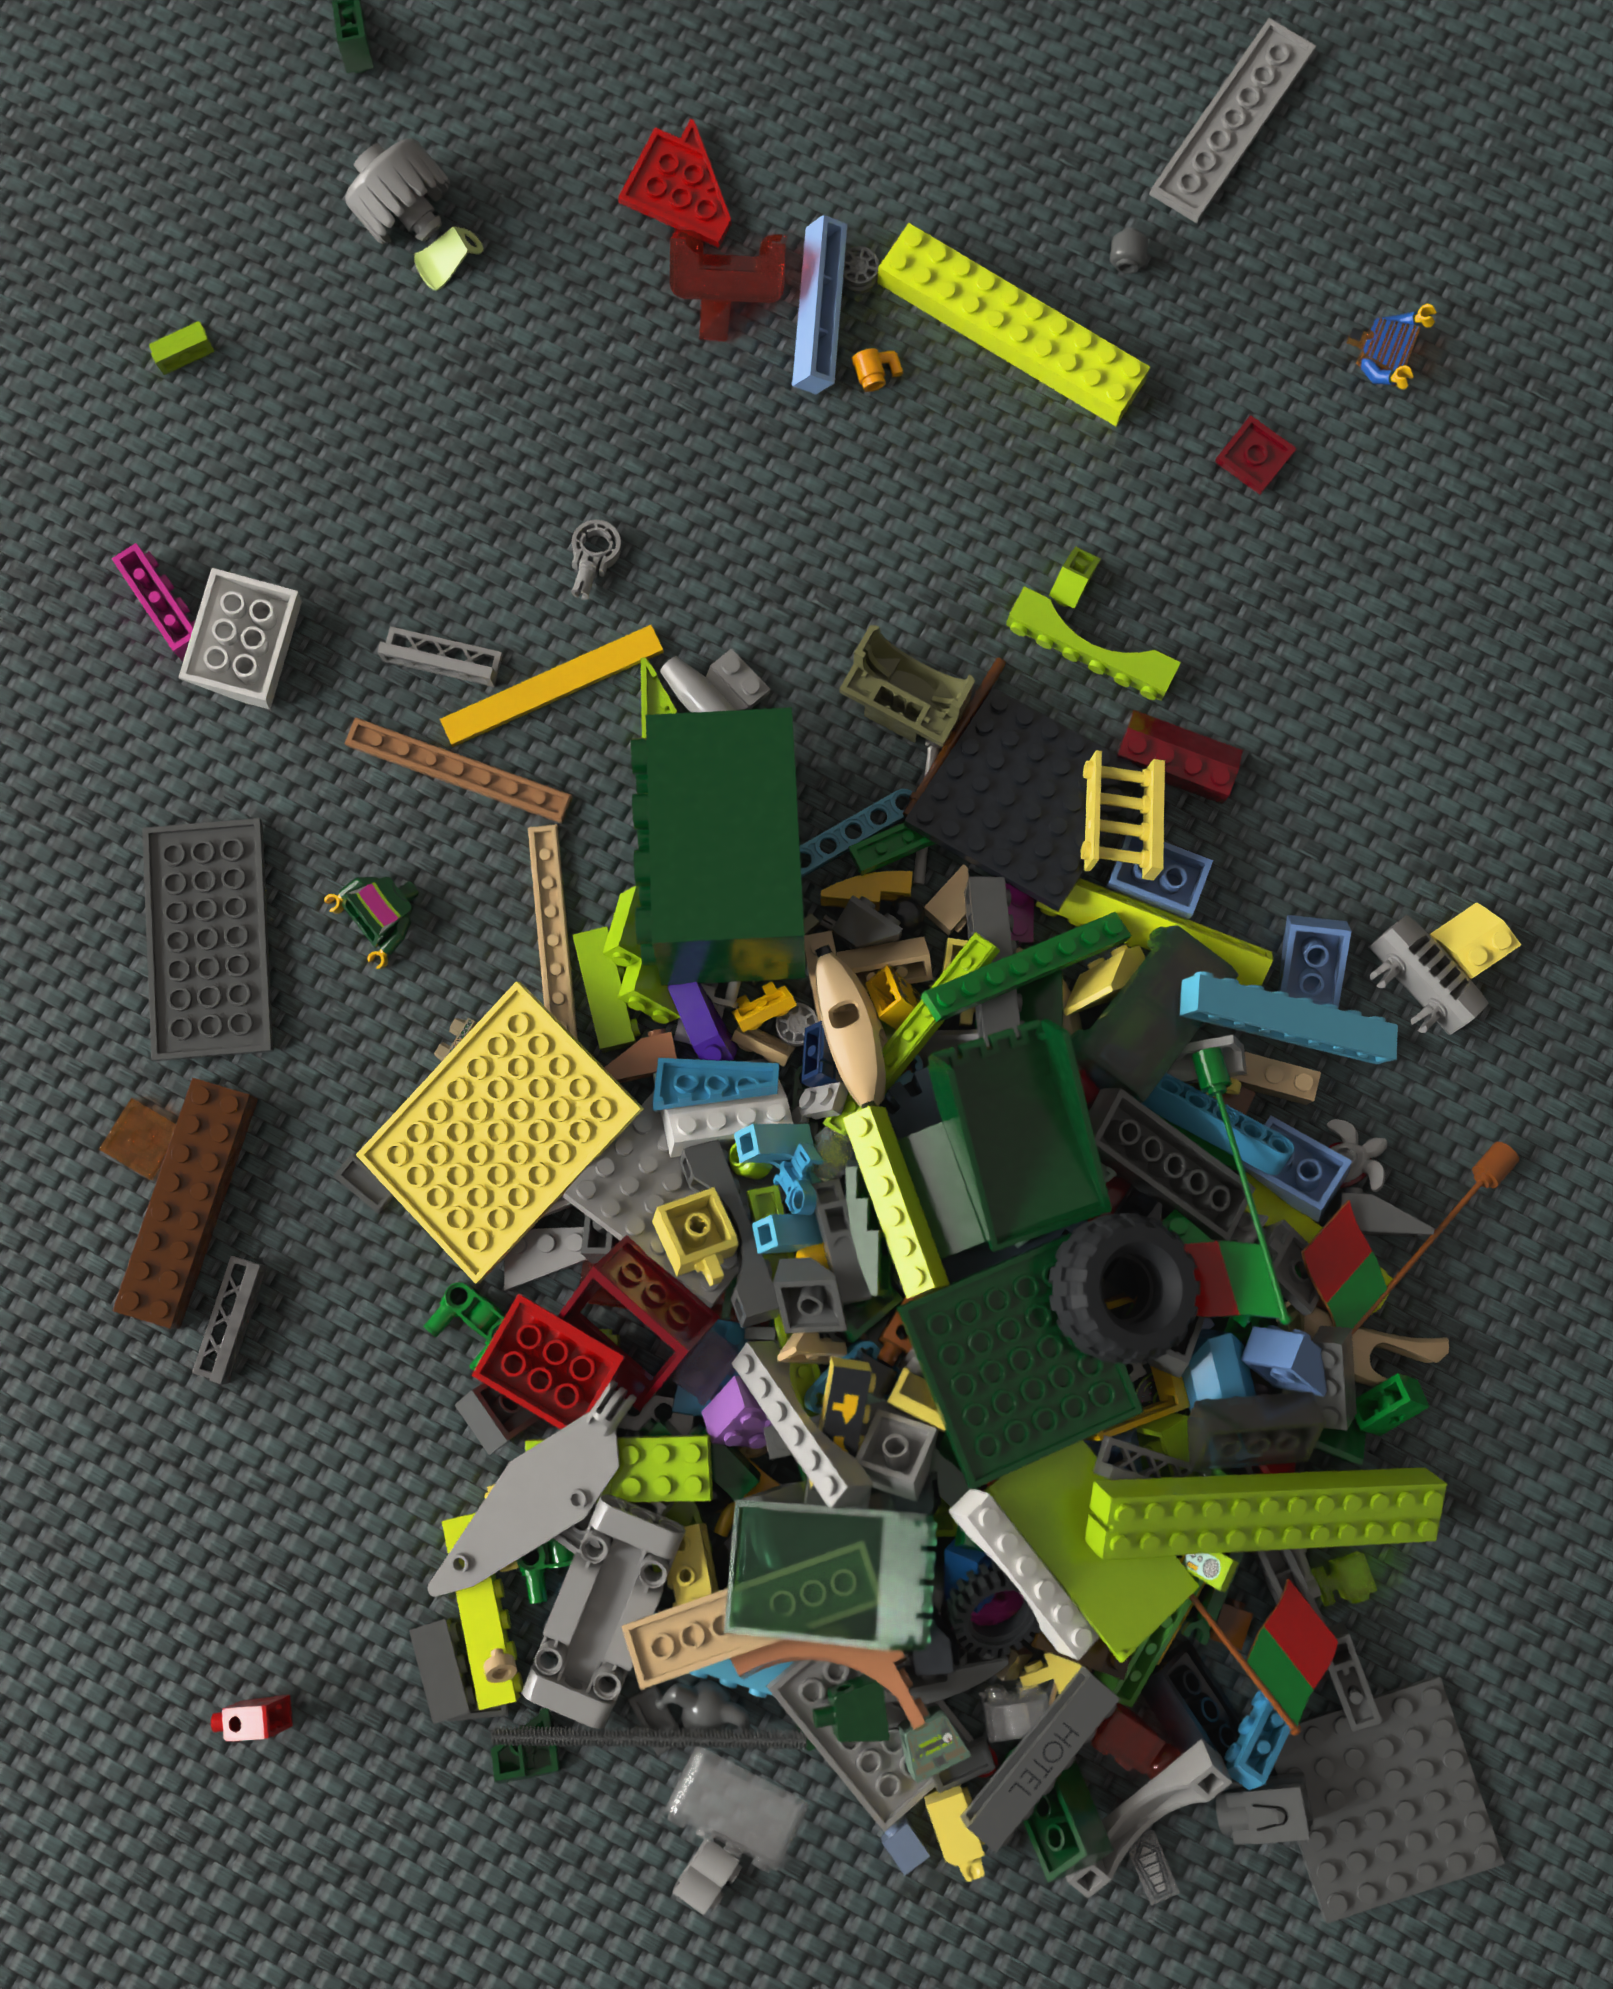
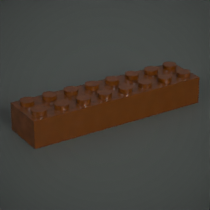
M192 1077L121 1283L113 1312L169 1329H181L258 1098Z

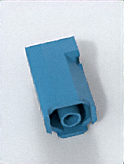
M1204 1328L1199 1333L1190 1362L1182 1374L1197 1443L1203 1455V1462L1210 1465H1221L1219 1458L1228 1459L1230 1464L1261 1456L1263 1454L1262 1450L1266 1451L1268 1445L1249 1366L1240 1360L1245 1347L1230 1332Z

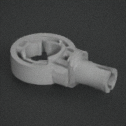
M590 520L582 523L577 527L572 536V551L574 555L572 568L578 570L579 567V572L571 594L578 599L580 593H583L582 600L589 598V593L594 578L598 575V570L599 576L604 577L607 568L616 563L621 553V539L617 529L603 520ZM586 533L588 538L599 536L607 539L609 548L604 552L597 553L587 550L583 546L586 542ZM612 538H613V539L615 540V542H616V547H615V549H613V541H612Z

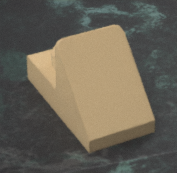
M818 1332L793 1333L777 1358L778 1362L829 1365L831 1357L842 1358L847 1355L845 1342H832L831 1338H819Z

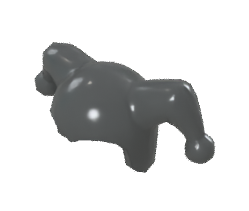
M707 1680L699 1682L693 1687L674 1684L662 1697H658L655 1702L656 1708L659 1710H666L670 1703L683 1707L682 1721L684 1727L688 1728L689 1732L690 1728H692V1732L694 1728H696V1732L698 1728H700V1732L702 1728L704 1732L707 1728L708 1732L710 1729L712 1732L714 1729L716 1732L719 1729L721 1733V1729L724 1732L728 1723L738 1725L743 1729V1733L745 1729H747V1733L749 1729H751V1733L753 1732V1728L750 1726L749 1712L733 1702L730 1692L717 1681Z

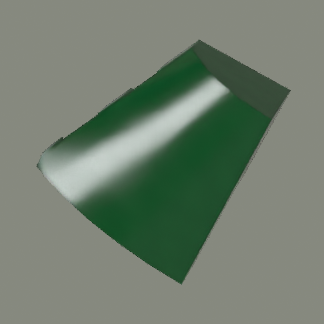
M543 1708L539 1711L540 1714L526 1725L522 1724L520 1730L522 1726H524V1730L526 1726H528V1730L530 1726H532V1730L534 1726L536 1730L538 1726L539 1730H541L542 1726L543 1730H545L546 1726L547 1730H549L550 1726L551 1730H553L554 1724L551 1711ZM503 1743V1745L499 1744L491 1749L494 1782L499 1784L561 1772L558 1746H555V1744L554 1746L551 1744L550 1746L547 1744L546 1746L543 1744L542 1746L539 1744L538 1746L535 1744L534 1746H529L528 1744L526 1746L524 1744L522 1746L520 1744L513 1746L511 1743V1746H509L507 1743L506 1746Z

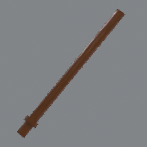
M996 658L971 699L958 725L951 732L918 789L909 796L910 802L903 812L904 817L908 816L983 704L1006 665L1003 659Z

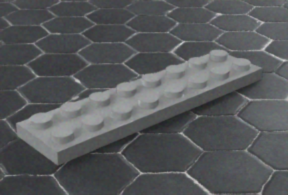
M1269 18L1159 176L1149 195L1197 223L1314 53L1316 46Z

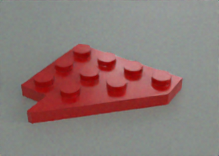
M690 118L680 138L655 127L618 196L619 203L719 248L731 226V217L695 121Z

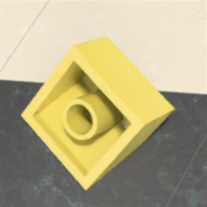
M1478 902L1429 934L1470 979L1521 946V943L1505 921Z

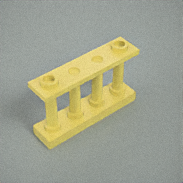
M1096 750L1091 759L1085 762L1083 777L1087 779L1085 841L1081 847V859L1085 860L1084 871L1090 872L1099 859L1139 864V867L1142 868V879L1154 881L1163 870L1165 761L1153 759L1147 769H1143L1142 772L1102 766V751ZM1101 778L1140 783V786L1144 787V796L1136 798L1102 793ZM1100 804L1140 810V813L1143 814V823L1136 825L1100 819ZM1100 831L1139 837L1143 841V850L1135 852L1100 847Z

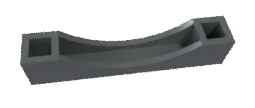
M719 1140L684 1148L680 1164L689 1188L698 1193L715 1187L737 1235L738 1276L731 1301L741 1328L777 1318L780 1310L771 1279L772 1268L768 1259H764L762 1254H758L754 1231L749 1222L751 1221L748 1205L746 1203L743 1204L739 1195L741 1192L740 1184L737 1177L732 1176L730 1172L727 1150L721 1148Z

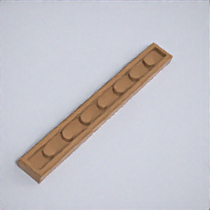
M356 717L344 743L352 749L561 824L564 822L573 799L571 794Z

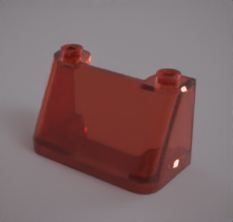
M676 229L670 238V288L674 295L683 299L760 303L776 302L783 295L785 286L788 234H770L764 237L760 244L759 256L704 254V243L700 234L693 230Z

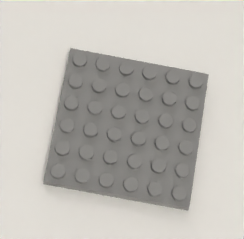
M653 1091L641 1105L644 1108L643 1111L598 1158L585 1168L564 1192L563 1198L619 1240L623 1239L626 1235L629 1236L651 1259L675 1277L711 1309L738 1275L737 1249L734 1256L723 1259V1264H720L724 1274L721 1283L709 1286L703 1272L697 1273L696 1270L676 1276L652 1221L657 1207L693 1195L696 1192L689 1188L680 1164L681 1156L670 1158L660 1110L653 1111ZM773 1165L767 1176L754 1180L735 1174L729 1166L732 1176H736L739 1181L741 1201L747 1205V1191L773 1186L775 1175L780 1173V1169ZM778 1185L784 1214H787L790 1211L785 1203L787 1195L782 1186ZM751 1218V1221H749V1222H750L751 1227H752V1230H753L752 1218Z

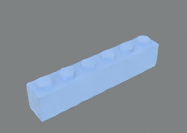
M822 215L807 226L805 230L792 382L793 387L813 394H818L835 382L847 223L826 215Z

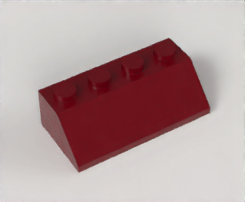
M1133 710L1118 749L1117 757L1126 759L1143 769H1147L1153 759L1164 760L1165 783L1223 804L1232 790L1239 771L1243 750Z

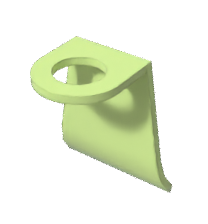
M453 226L430 246L415 253V265L426 284L434 291H438L450 280L467 253L481 254L483 252V245L471 231ZM465 236L470 237L475 242L476 247L469 244Z

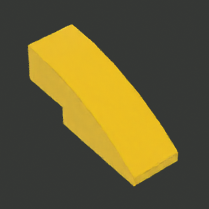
M913 871L873 872L835 883L821 890V906L845 908L852 895H854L858 899L861 896L867 898L876 905L874 910L880 911L881 900L894 901L903 896L911 897Z

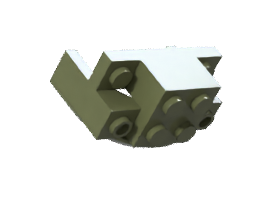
M870 625L854 652L853 666L843 681L839 693L864 705L865 717L915 743L920 735L943 747L969 705L975 680L970 674L967 679H958L917 661L891 644L882 635L879 626Z

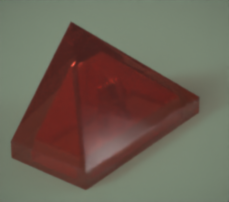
M702 284L699 339L727 342L731 309V289L729 286Z

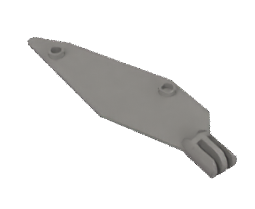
M611 1380L590 1412L510 1461L428 1584L429 1594L436 1597L475 1586L584 1519L620 1467L616 1429L637 1397L633 1394L630 1395L617 1414L614 1415L628 1392L625 1388L621 1387L612 1396L606 1407L603 1408L618 1385L614 1380ZM459 1558L464 1560L465 1567L460 1566Z

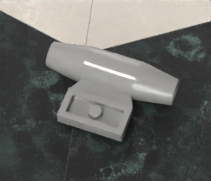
M732 649L710 665L706 677L678 656L668 660L660 670L677 698L691 713L750 710L769 695L771 690Z

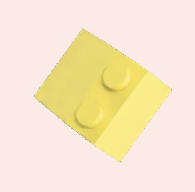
M1127 944L1111 951V958L1104 960L1102 957L1087 965L1089 970L1080 974L1063 1010L1065 1015L1068 1016L1109 1003L1131 991L1135 985L1141 986L1154 979L1155 975L1140 945L1128 948Z

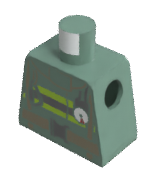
M938 1705L927 1709L929 1715L924 1718L928 1726L919 1731L914 1730L909 1719L898 1724L907 1769L916 1783L971 1757L948 1717Z

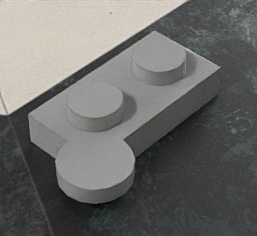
M837 1082L805 1089L799 1099V1106L791 1113L793 1124H808L809 1117L816 1120L841 1115L848 1094L845 1084Z

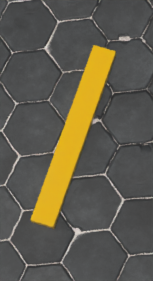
M649 625L441 718L440 721L452 747H455L640 664L641 658H647L648 660L664 653L652 625Z

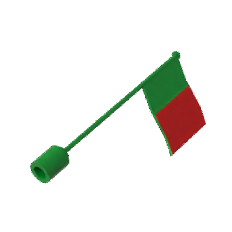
M1220 1047L1203 1049L1191 1056L1201 1092L1208 1093L1210 1097L1216 1096L1260 1244L1233 1241L1185 1244L1184 1250L1186 1253L1193 1255L1197 1268L1193 1270L1195 1280L1200 1281L1201 1294L1196 1295L1195 1306L1198 1307L1196 1316L1210 1318L1253 1315L1279 1318L1282 1324L1287 1325L1291 1323L1292 1316H1288L1222 1096V1094L1227 1092V1087L1232 1084L1222 1049Z

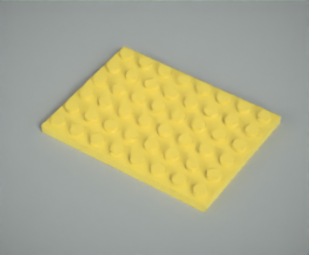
M516 981L363 1146L356 1156L473 1282L477 1284L482 1282L562 1197L564 1192L585 1168L611 1145L644 1108L521 982Z

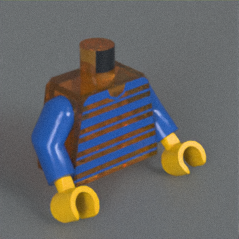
M1425 304L1418 312L1375 318L1368 332L1352 327L1346 343L1361 349L1356 364L1373 384L1392 385L1394 387L1397 384L1400 389L1407 388L1408 382L1406 378L1412 379L1414 377L1411 368L1406 365L1421 329L1418 325L1420 322L1428 328L1434 325L1433 317L1428 316L1437 313L1434 306Z

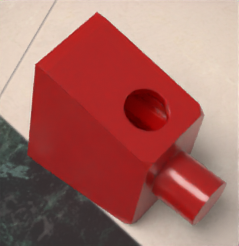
M290 1694L238 1701L223 1708L222 1712L213 1713L211 1716L212 1731L214 1733L223 1732L225 1741L267 1739L293 1727Z

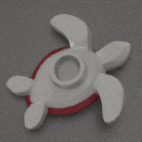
M1339 1119L1329 1121L1327 1123L1328 1129L1340 1136L1342 1142L1331 1144L1328 1148L1352 1160L1350 1172L1340 1189L1356 1185L1368 1176L1371 1190L1373 1192L1379 1191L1385 1182V1169L1379 1162L1371 1160V1158L1381 1155L1386 1150L1387 1140L1384 1138H1371L1361 1146L1358 1142V1132L1351 1123Z

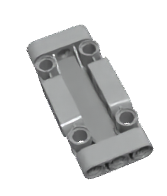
M608 1494L600 1496L580 1548L571 1562L543 1632V1640L523 1687L522 1694L527 1700L593 1728L602 1729L607 1725L627 1673L633 1666L621 1626L654 1614L664 1589L663 1585L685 1534V1528L682 1525L618 1497ZM590 1540L600 1541L603 1544V1548L592 1546ZM656 1564L662 1571L658 1573L653 1572L648 1565ZM546 1651L554 1652L558 1658H550ZM603 1676H611L616 1682L610 1683Z

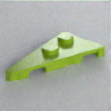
M641 658L642 738H646V715L677 713V710L664 690L649 660Z

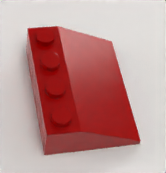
M518 1294L471 1376L557 1428L563 1429L591 1411L610 1381L615 1379L626 1356L525 1296Z

